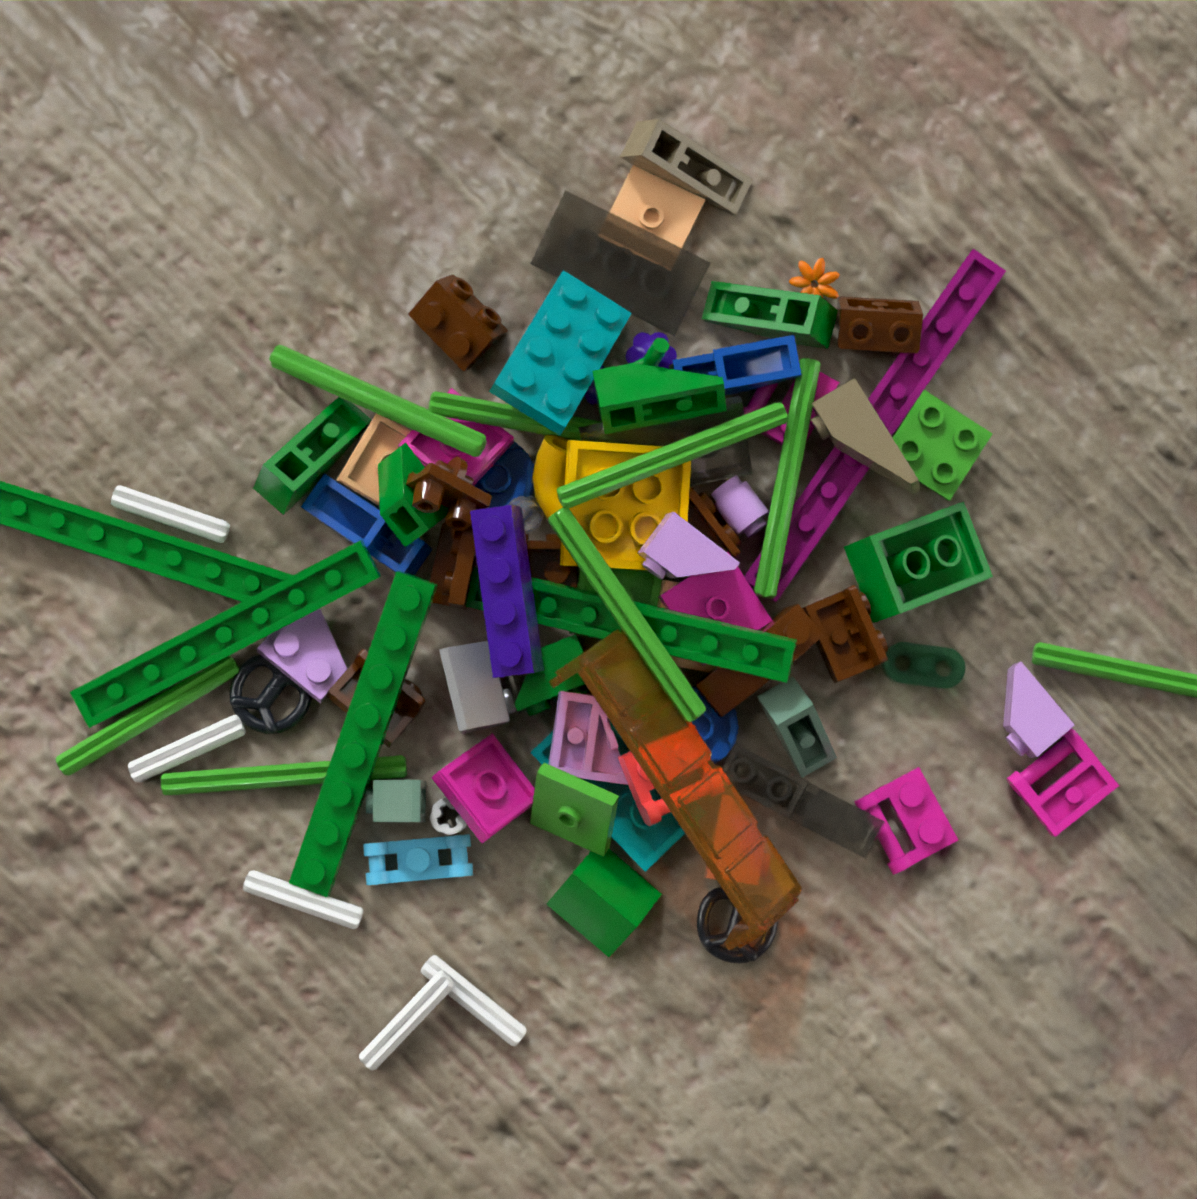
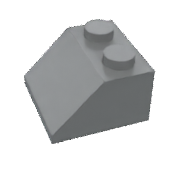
M488 641L439 649L459 732L467 734L511 723L509 713L516 712L511 688L503 690L500 677L493 678Z

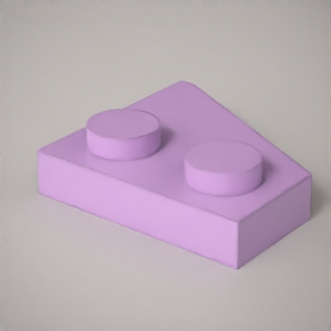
M321 609L271 633L257 648V652L320 704L326 698L328 690L347 670Z
M559 691L549 765L580 779L628 785L618 760L620 756L618 744L608 720L603 698L594 695Z

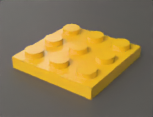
M568 440L565 485L663 446ZM691 461L569 508L610 568L647 570L642 566L645 559L637 553L665 515L675 512L688 522ZM561 542L560 565L578 566Z

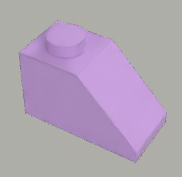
M675 512L665 515L637 553L645 559L642 566L659 579H663L665 575L669 578L735 570L740 563Z
M1022 662L1013 664L1007 672L1003 727L1009 733L1006 737L1007 742L1017 754L1023 756L1026 753L1029 758L1038 757L1075 725Z

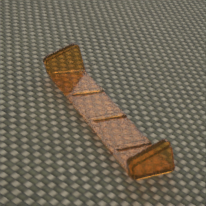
M617 629L555 672L556 676L549 683L554 688L578 672L743 920L734 926L724 942L728 951L737 946L742 948L765 934L799 901L797 897L801 894L802 887L767 835L762 836L757 828V819L722 767L714 764L710 758L712 756L710 749L692 722L688 723L683 719L625 633Z

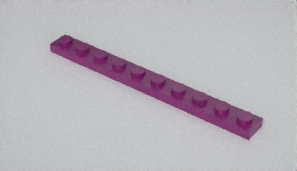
M972 249L923 319L919 352H900L868 398L891 436L1006 272V270L975 249ZM836 447L830 452L793 506L777 594L773 599H769L774 603L780 598L869 469ZM761 553L744 576L753 589L755 588Z

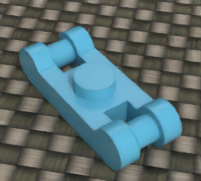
M470 834L363 844L364 856H368L369 873H365L366 885L473 876V863H468L467 847L471 846ZM450 848L452 865L440 866L439 849ZM397 853L398 870L386 871L385 854Z

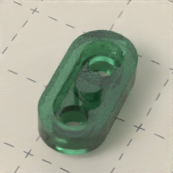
M899 642L889 647L888 652H886L888 661L882 663L884 674L895 683L935 689H949L956 686L963 679L966 669L963 657L954 649L909 642ZM898 656H904L908 659L909 667L906 671H900L896 668L895 660ZM940 661L946 662L950 668L949 674L945 677L938 675L936 672V665Z

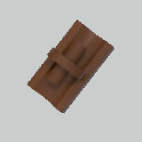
M454 457L448 464L441 460H438L435 464L431 462L420 473H410L406 482L407 486L414 489L412 507L423 513L430 514L438 511L440 505L447 507L446 525L456 531H463L471 527L470 511L488 508L492 496L472 485L474 479L466 475L467 461L460 457Z

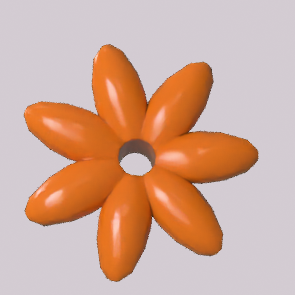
M819 258L813 269L805 261H799L798 267L803 276L792 277L789 280L791 285L803 288L800 293L820 295L821 297L824 295L832 299L839 297L838 292L828 284L836 281L840 274L836 271L824 274V258Z

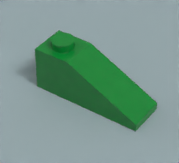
M711 281L701 319L705 322L771 339L794 335L797 345L828 349L838 310L820 295Z
M637 363L611 366L592 371L604 434L727 411L723 377Z
M341 397L336 398L262 465L253 489L284 515L314 487L323 474L354 443L372 420L352 402Z

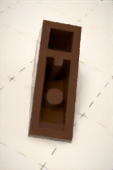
M798 603L784 607L771 618L772 621L759 629V631L797 639L793 662L824 636ZM716 666L694 687L717 715L723 717L771 679Z

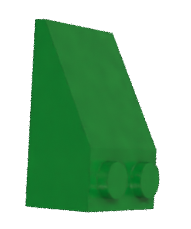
M964 501L844 546L859 589L866 595L870 603V617L873 623L909 611L993 577Z

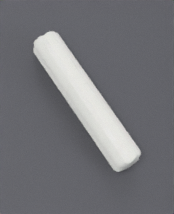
M121 485L115 488L111 498V504L116 508L218 543H224L229 533L230 524L224 520Z
M232 715L129 762V773L135 782L141 783L244 736L246 733L244 724L237 715Z
M255 870L249 871L244 881L243 890L245 892L351 929L358 928L363 916V909L361 907L329 896L324 897Z
M431 956L423 965L421 973L429 980L438 971L448 974L455 983L454 988L448 995L508 1044L516 1046L525 1036L527 1031L525 1026L438 956Z
M438 971L359 1054L360 1061L368 1069L376 1070L454 988L455 983L452 978L445 972Z

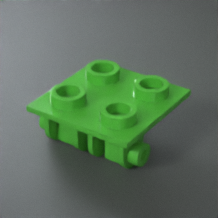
M923 390L892 438L919 479V482L950 501L993 433L926 390Z

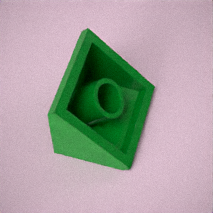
M608 849L604 857L590 851L546 904L606 956L610 957L637 928L661 897L662 893Z

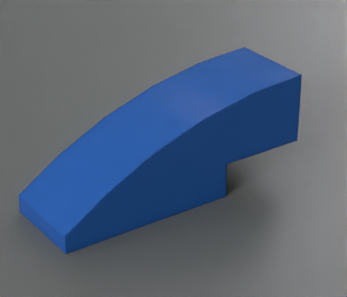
M794 335L714 349L713 353L673 360L674 370L723 377L725 396L776 384L802 375Z
M323 474L301 506L305 511L352 544L363 540L371 557L394 573L400 570L414 576L433 550L420 538L404 547L381 517L380 510L326 474Z

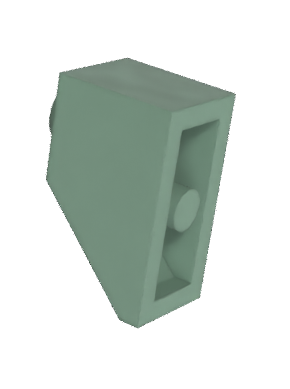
M793 676L789 678L787 683L781 682L757 696L770 725L801 778L837 758L813 703Z
M373 780V789L366 790V814H373V822H426V781Z

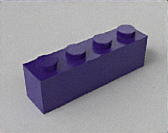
M506 505L472 510L470 514L493 678L544 671L522 506Z

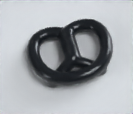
M261 655L250 657L239 667V672L234 675L230 687V705L234 713L247 727L263 734H279L293 728L306 715L312 701V696ZM266 667L273 673L272 679L257 698L242 696L244 683L254 669ZM290 685L298 690L299 702L287 717L275 721L270 708L284 688ZM247 709L258 710L262 720L252 715Z
M723 886L709 891L699 906L697 914V933L703 947L711 955L722 961L737 964L753 962L768 950L776 936L778 913L774 905L765 898L758 896L744 897L735 889ZM725 899L731 901L733 909L726 932L711 935L709 929L711 909L718 900ZM759 909L765 914L766 925L759 941L751 947L742 938V933L749 910ZM732 943L739 951L729 950L720 945Z

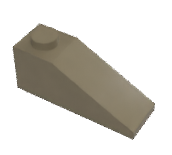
M661 119L637 121L620 155L622 159L630 164L706 199V203L731 215H737L753 181L752 178Z
M855 378L812 403L816 417L812 418L811 422L822 440L830 437L838 450L913 495L921 490L919 479Z

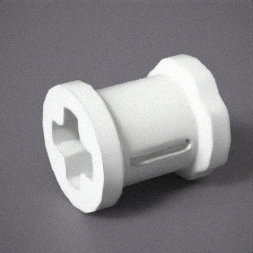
M447 798L440 799L432 808L430 815L432 826L436 831L447 835L460 833L467 825L460 815L456 817L458 825L454 828L449 823H440L439 818L444 815L442 808L445 805L450 809H455Z

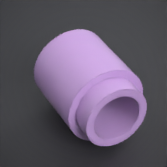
M737 475L727 480L711 494L716 501L714 505L717 511L737 536L745 533L750 538L767 525V521L764 518L769 514V510L748 482H742Z

